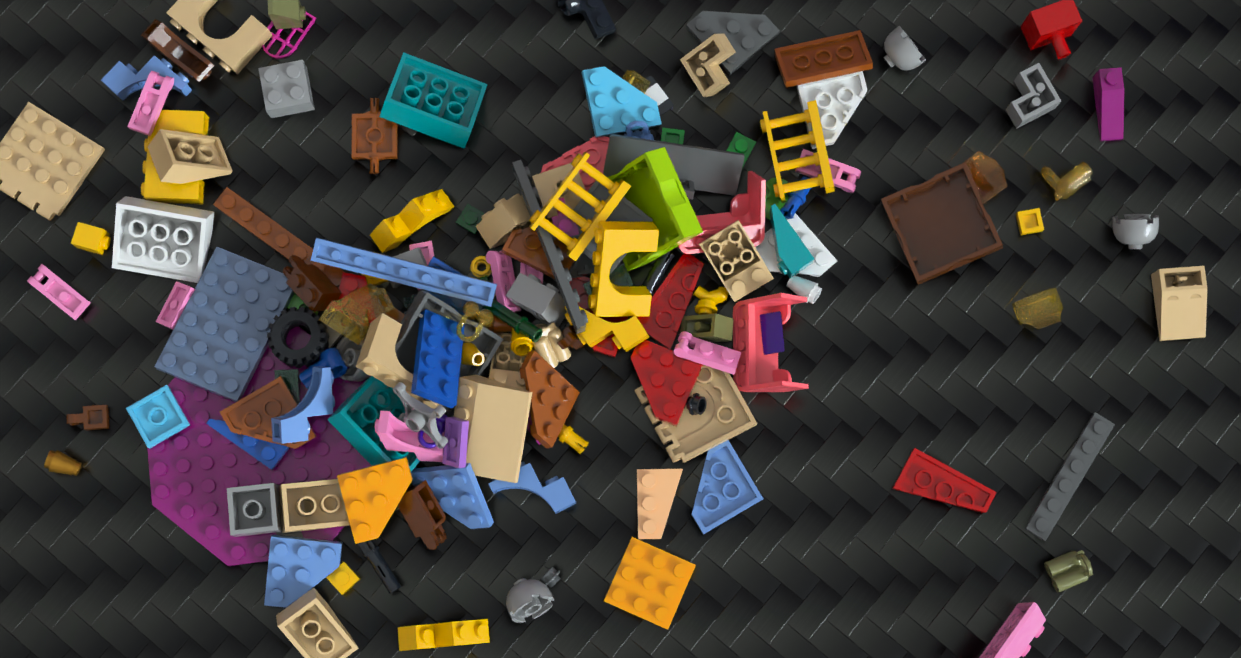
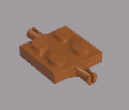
M370 98V111L363 114H352V159H366L370 161V174H374V166L375 174H379V161L398 159V124L379 117L381 113L379 111V98H375V100Z

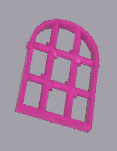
M306 12V16L312 18L305 31L301 28H292L286 40L280 38L279 35L283 29H278L276 34L272 33L271 41L267 47L262 46L265 53L275 59L289 57L297 49L316 21V17ZM272 21L267 27L269 30L274 25ZM297 30L302 35L293 46L290 44V39ZM277 39L282 42V46L276 55L270 54L268 50ZM285 46L291 48L287 54L279 56Z

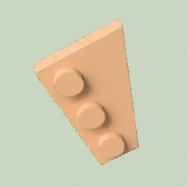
M637 469L638 540L662 538L683 469Z

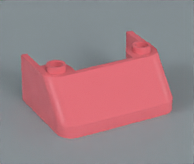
M748 171L747 193L738 194L732 199L730 212L697 215L696 217L703 232L679 245L678 249L685 254L704 253L699 243L737 220L740 221L754 246L760 245L765 237L766 180L755 172Z
M777 293L742 300L735 304L733 308V350L741 352L735 374H733V381L739 391L788 392L808 389V384L792 382L791 374L788 370L778 369V353L764 355L760 323L761 314L780 311L782 324H785L791 315V305L807 302V297Z

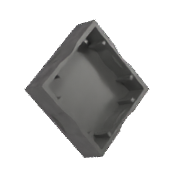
M420 290L400 322L402 326L395 345L396 356L404 369L413 374L419 320L423 317L421 312L426 309L465 325L463 343H473L484 355L485 359L480 366L464 365L461 363L459 377L480 376L490 363L503 338L479 323L469 320L458 313L453 307L430 293ZM443 406L447 414L454 416L455 407L451 409Z

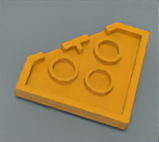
M407 457L337 475L355 544L380 537L413 480Z

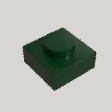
M467 203L456 224L476 235L478 232L476 225L482 221L481 217L485 213Z

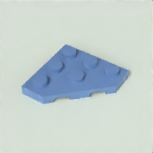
M729 440L707 451L691 514L702 534L709 532L763 500Z
M466 463L464 468L444 465L415 468L411 471L412 485L426 480L442 510L468 528H489L494 523L470 463Z
M272 535L264 605L287 608L340 566L342 542Z

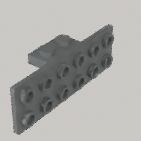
M616 134L610 135L603 174L606 177L619 173L627 164L645 152L665 147L688 199L693 200L695 190L736 195L745 158L743 153Z

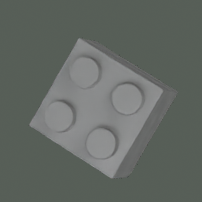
M303 60L258 68L265 108L270 118L315 110L308 70Z
M268 483L227 488L231 536L240 537L282 532L279 485Z

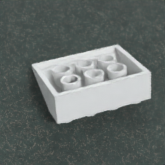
M125 196L116 203L112 268L198 283L206 266L213 231L214 212Z

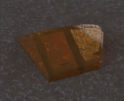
M979 151L965 161L978 188L983 204L1007 187L1004 170L995 159Z

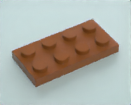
M861 30L774 49V55L786 88L873 69V62Z

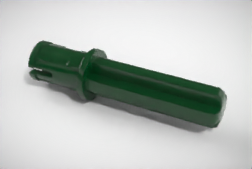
M494 299L491 307L483 305L486 311L514 328L516 333L525 335L533 342H537L541 338L542 329L528 322L527 317L519 316Z

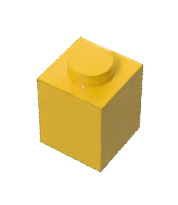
M78 222L71 244L76 248L103 255L104 251L108 249L111 239L109 237L110 234L105 229Z

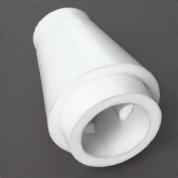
M798 276L790 278L786 285L798 296L807 297L806 303L814 304L822 291L818 283Z

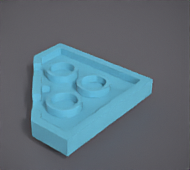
M605 66L581 72L595 138L626 132V126L633 121H644L647 123L648 128L662 124L657 102ZM635 126L631 131L644 128L642 126Z

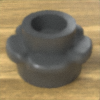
M551 567L539 580L551 588L561 579L558 576L560 570L557 571L554 567Z

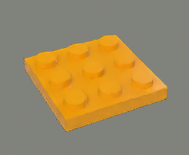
M632 537L604 602L668 630L696 565Z

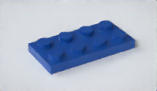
M425 309L421 312L423 317L419 320L411 393L452 409L457 405L465 325Z

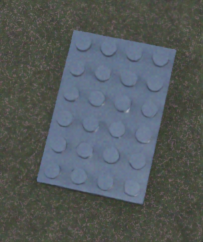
M216 247L195 287L196 290L185 306L154 367L159 371L231 401L237 402L242 399L268 347V342H270L267 338V332H270L268 327L270 323L273 324L275 322L273 318L276 315L278 317L281 316V311L287 309L295 293L287 285L288 279L284 273Z

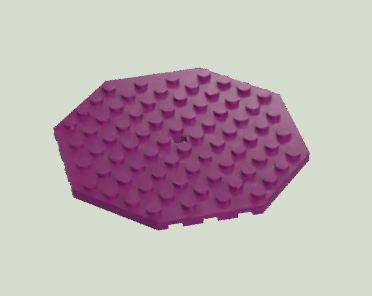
M299 326L294 327L287 334L286 344L292 350L302 349L309 343L311 335ZM268 345L242 398L282 376L296 402L299 404L308 391L301 382L299 375L309 367L302 366V368H296L295 366L290 367L272 353V349ZM176 377L173 378L168 386L188 419L190 426L150 449L147 447L152 505L227 566L268 562L271 536L277 535L275 532L240 537L231 536L227 488L268 483L281 485L338 479L337 475L372 466L327 420L332 415L329 414L307 417L317 437L297 449L289 448L275 469L271 470L206 424L209 419L224 421L220 411L234 404V401ZM340 377L334 379L332 384V395L335 398L333 413L366 379L363 381H347ZM345 526L301 532L304 538L333 541Z

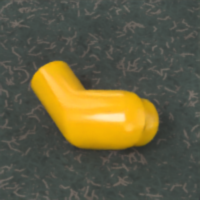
M699 285L693 295L700 300L709 299L719 304L727 299L729 293L722 286L709 292Z

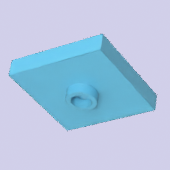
M168 385L163 386L126 408L149 449L190 426L188 419Z

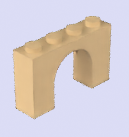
M177 0L166 12L171 17L169 22L179 31L182 28L187 31L186 37L194 44L200 42L204 46L202 50L212 59L214 56L220 59L219 65L227 72L233 70L238 75L272 37L269 29L251 15L232 36L225 39L211 38L205 34L204 18L218 0Z
M384 313L380 314L370 323L356 367L392 388L399 382H402L410 396L430 408H437L441 404L411 393L413 374L403 368L395 352V345L402 324Z

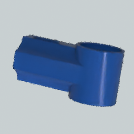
M329 348L321 353L318 362L301 372L299 378L305 387L309 389L312 379V367H331L334 379L343 376L347 371V367L337 348Z

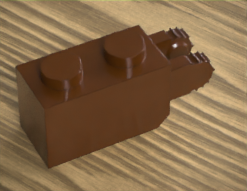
M296 255L290 256L288 260L294 268L286 266L282 272L288 279L287 285L311 311H332L342 292L319 267L313 264H306Z
M426 480L409 486L401 498L398 507L416 538L421 537L429 550H435L439 543L442 544L447 539L441 525L445 522L446 516Z

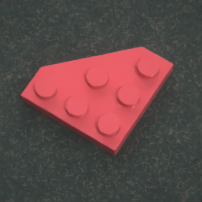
M594 136L590 138L586 143L576 146L562 154L563 156L544 164L541 173L569 164L578 153L582 155L586 152L590 155L586 162L603 174L610 137L602 136L595 138ZM580 169L579 174L585 190L588 192L596 180Z

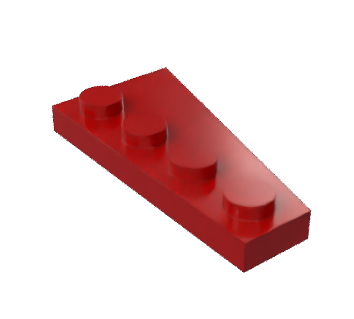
M684 253L652 296L650 315L637 317L649 337L670 350L704 266L703 262L691 254Z
M913 448L892 488L982 513L987 512L997 493L916 448Z

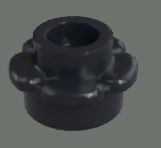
M694 393L693 397L690 396L686 403L689 413L691 415H702L706 409V398L700 396L699 393Z

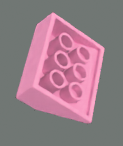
M1035 602L1018 603L979 658L1024 657L1031 648L1029 643L1034 637L1038 638L1045 629L1043 624L1046 619L1039 606Z

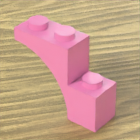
M380 411V417L375 421V433L378 434L380 442L383 443L387 451L414 452L419 461L443 462L444 447L442 449L437 446L431 449L423 447L419 443L418 432L409 429L404 422L393 416L390 411ZM425 432L423 433V439L427 443L434 442Z

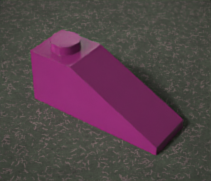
M1122 67L1099 69L1092 79L1100 141L1122 140L1124 132V83Z

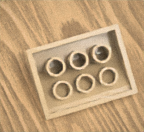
M479 375L459 377L457 405L455 406L453 417L469 421L466 463L471 464L475 476L518 483L532 392Z

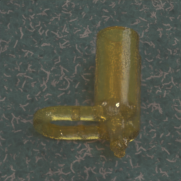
M1081 162L1061 179L1047 166L1041 169V173L1044 179L1056 190L1054 193L1055 200H1059L1061 198H1069L1091 180L1092 170L1088 164Z
M474 301L466 302L463 306L464 316L456 328L457 335L466 342L475 340L483 326L489 328L493 325L494 316L492 312L488 309L480 311L478 304ZM477 319L479 325L475 327V333L470 337L464 336L461 329L464 323H467L466 320Z

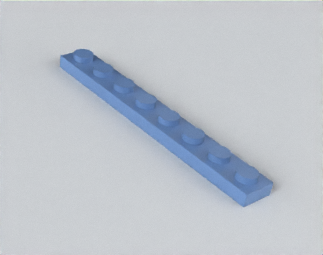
M316 238L310 260L490 307L492 306L497 287L496 283L321 238Z

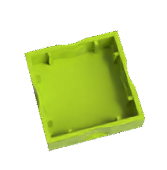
M665 147L645 152L627 164L619 173L608 177L613 182L617 181L619 183L622 179L631 185L624 197L652 218V222L659 229L657 252H628L622 259L627 271L649 264L703 232Z

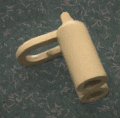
M554 322L548 326L543 323L535 325L542 329L543 333L537 342H533V347L553 368L558 365V362L566 361L571 357L568 347L562 350L557 344L564 337Z

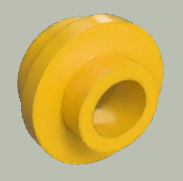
M478 256L472 260L470 270L475 277L491 275V266L487 263L486 256ZM480 264H484L486 266V269L484 271L478 270V266Z
M701 299L695 306V312L699 315L717 314L716 303L712 300Z

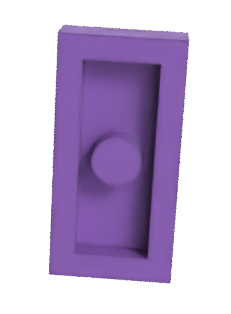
M446 417L444 436L448 439V443L443 449L442 464L456 468L466 467L468 420Z

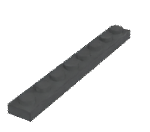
M518 160L512 162V171L531 217L536 210L541 211L543 206L539 207L537 202L540 198L536 186L532 187L529 179L532 178L528 166L524 167L522 161ZM538 225L535 230L576 334L585 332L588 318L585 311H580L578 306L580 298L577 290H572L569 282L572 281L568 268L564 269L561 263L564 260L561 249L559 247L556 248L553 240H556V238Z

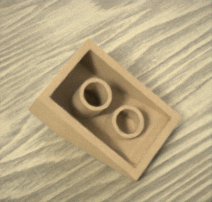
M160 129L148 146L161 182L184 184L232 173V168L219 137Z
M338 479L289 483L278 486L282 533L350 526Z
M312 588L276 615L277 626L304 658H346L359 649L328 603L315 588Z

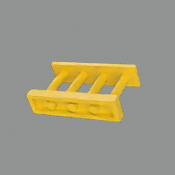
M816 100L807 102L808 109L804 110L803 113L769 120L767 111H764V119L760 120L762 133L767 132L777 183L773 184L775 197H780L782 203L786 202L784 193L811 187H825L826 193L835 192ZM805 121L812 125L813 131H808L809 134L773 141L771 132L773 128ZM806 143L816 144L817 152L813 153L812 156L780 163L777 161L775 150ZM813 164L816 166L820 165L822 174H818V177L782 184L781 171Z
M586 152L582 155L580 153L576 155L571 162L573 168L542 210H536L529 219L531 222L529 227L535 231L539 225L564 243L569 250L567 255L574 261L579 258L595 236V230L599 228V221L607 220L631 187L622 179L619 183L617 181L613 182L586 162L590 156ZM580 169L608 189L610 195L606 201L598 200L572 180ZM566 188L595 208L596 214L592 220L589 218L586 220L558 199ZM552 206L581 227L580 230L583 232L578 239L575 237L571 238L544 218Z

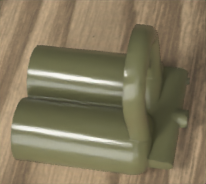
M1083 550L1078 552L1071 551L1044 563L1046 571L1051 577L1052 584L1058 593L1088 580L1089 576L1094 575L1091 562L1085 556Z

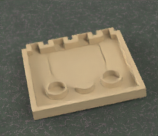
M28 102L0 142V190L14 199L18 197L17 201L31 210L37 208L36 213L51 221L55 215L60 216L105 149Z
M706 365L702 366L690 396L693 397L694 393H699L700 396L705 397L707 402L706 409L702 415H691L685 406L677 427L656 419L650 405L644 408L653 425L661 421L662 424L655 427V430L663 445L672 441L673 444L665 449L673 463L679 460L685 463L757 425L730 373ZM642 386L635 389L641 404L648 403L649 401Z

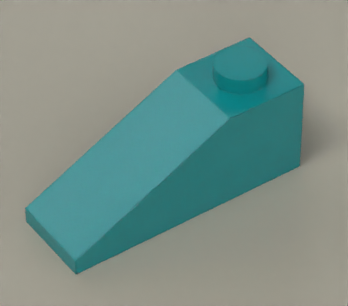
M773 204L769 213L776 258L779 262L777 267L783 275L787 274L789 278H792L811 265L814 257L776 204Z

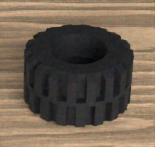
M290 307V311L282 310V315L279 317L276 315L273 318L275 322L273 324L270 323L268 327L270 329V332H267V338L270 341L268 345L272 349V353L290 367L302 368V366H312L311 363L318 362L321 353L325 351V347L329 346L327 341L329 333L326 330V325L318 315L311 310H306L304 307H300V309ZM296 326L308 327L311 331L309 343L302 349H290L286 344V337L289 331Z

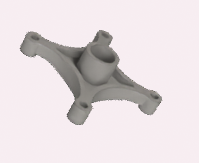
M399 382L393 388V391L402 401L405 413H402L397 419L404 422L414 432L424 431L435 442L436 446L442 449L448 443V439L440 435L436 418H441L446 409L441 405L434 409L410 396L405 390L406 386Z

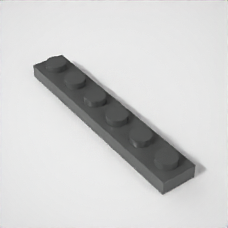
M1096 412L1092 414L1024 530L1043 542L1047 540L1115 426L1114 423Z

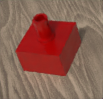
M1062 0L1031 11L1020 27L1030 50L1052 43L1057 58L1062 59L1071 54L1065 38L1074 33L1081 24L1082 19L1074 0Z

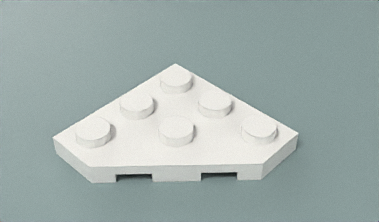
M863 71L796 85L803 112L808 109L807 102L816 100L826 146L835 143L867 93ZM806 123L807 131H813L811 123ZM816 144L811 145L812 149L816 148Z
M795 213L792 219L786 218V220L814 257L813 263L797 274L820 277L837 260ZM771 228L765 233L763 242L755 248L770 272L782 274L777 267L779 262L776 258Z

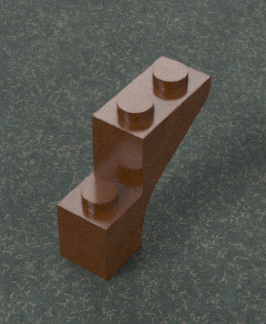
M155 19L140 35L155 50L167 57L190 78L200 82L211 74V69L214 65L181 40L161 21Z

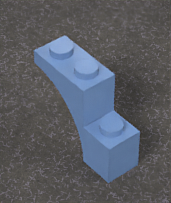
M155 55L139 72L129 63L125 66L122 62L118 61L101 79L106 87L122 101L132 93L143 89L151 71L158 72L162 77L169 76L174 78L172 89L182 93L184 96H187L192 91L188 85L189 80L182 73L175 74L171 70L173 66L167 60L162 58L160 61Z
M312 367L311 383L302 401L288 413L271 418L273 442L284 444L308 441L310 424L307 417L333 414L335 398L332 395L334 376L331 367Z
M521 462L518 483L492 479V482L488 483L493 493L507 489H523L533 492L543 498L551 506L555 514L576 504L564 477L559 479L558 476L547 480L545 482L546 486L542 487L530 463L525 464V462Z

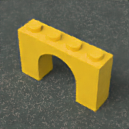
M161 110L151 136H148L144 141L147 158L143 161L145 182L141 184V194L146 200L174 204H203L205 182L203 180L184 184L161 182L148 146L160 129L208 136L209 117L204 111Z
M599 221V228L595 230L597 248L592 255L595 267L594 273H591L590 276L592 295L588 297V306L596 317L650 315L652 295L647 287L615 285L610 282L609 273L614 261L625 253L657 252L659 229L654 222Z

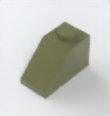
M268 0V15L276 29L303 28L302 20H306L305 6H301L299 0Z
M716 313L684 316L681 322L680 333L686 331L691 333L693 337L708 342L732 341L734 319Z

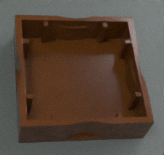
M966 162L939 173L922 184L907 187L881 199L918 285L1003 249V244L990 215L984 208L978 188Z

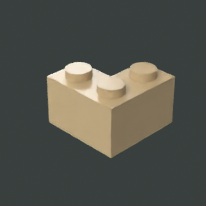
M713 34L682 57L680 61L702 96H714L730 84L719 64L736 53L725 34Z
M519 193L508 200L503 198L494 204L495 208L482 215V221L476 225V228L490 249L505 244L512 230L528 228L531 225L529 221L531 218L522 195Z

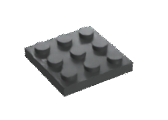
M595 181L588 190L590 194L600 201H606L610 195L608 189L598 181ZM623 197L606 221L652 222L653 219ZM583 199L574 208V211L586 220L588 218L592 220L596 214L595 208ZM577 225L579 235L570 236L571 238L575 237L578 239V237L583 232L580 230L581 227L579 225ZM595 236L583 251L590 259H592L593 252L597 248ZM627 253L614 261L609 274L615 270Z

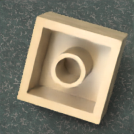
M571 163L532 176V183L537 188L541 207L545 206L573 168ZM578 171L572 180L585 189ZM568 188L559 197H564L565 204L573 210L581 201V198ZM553 206L547 213V220H551L553 216H558L557 209Z

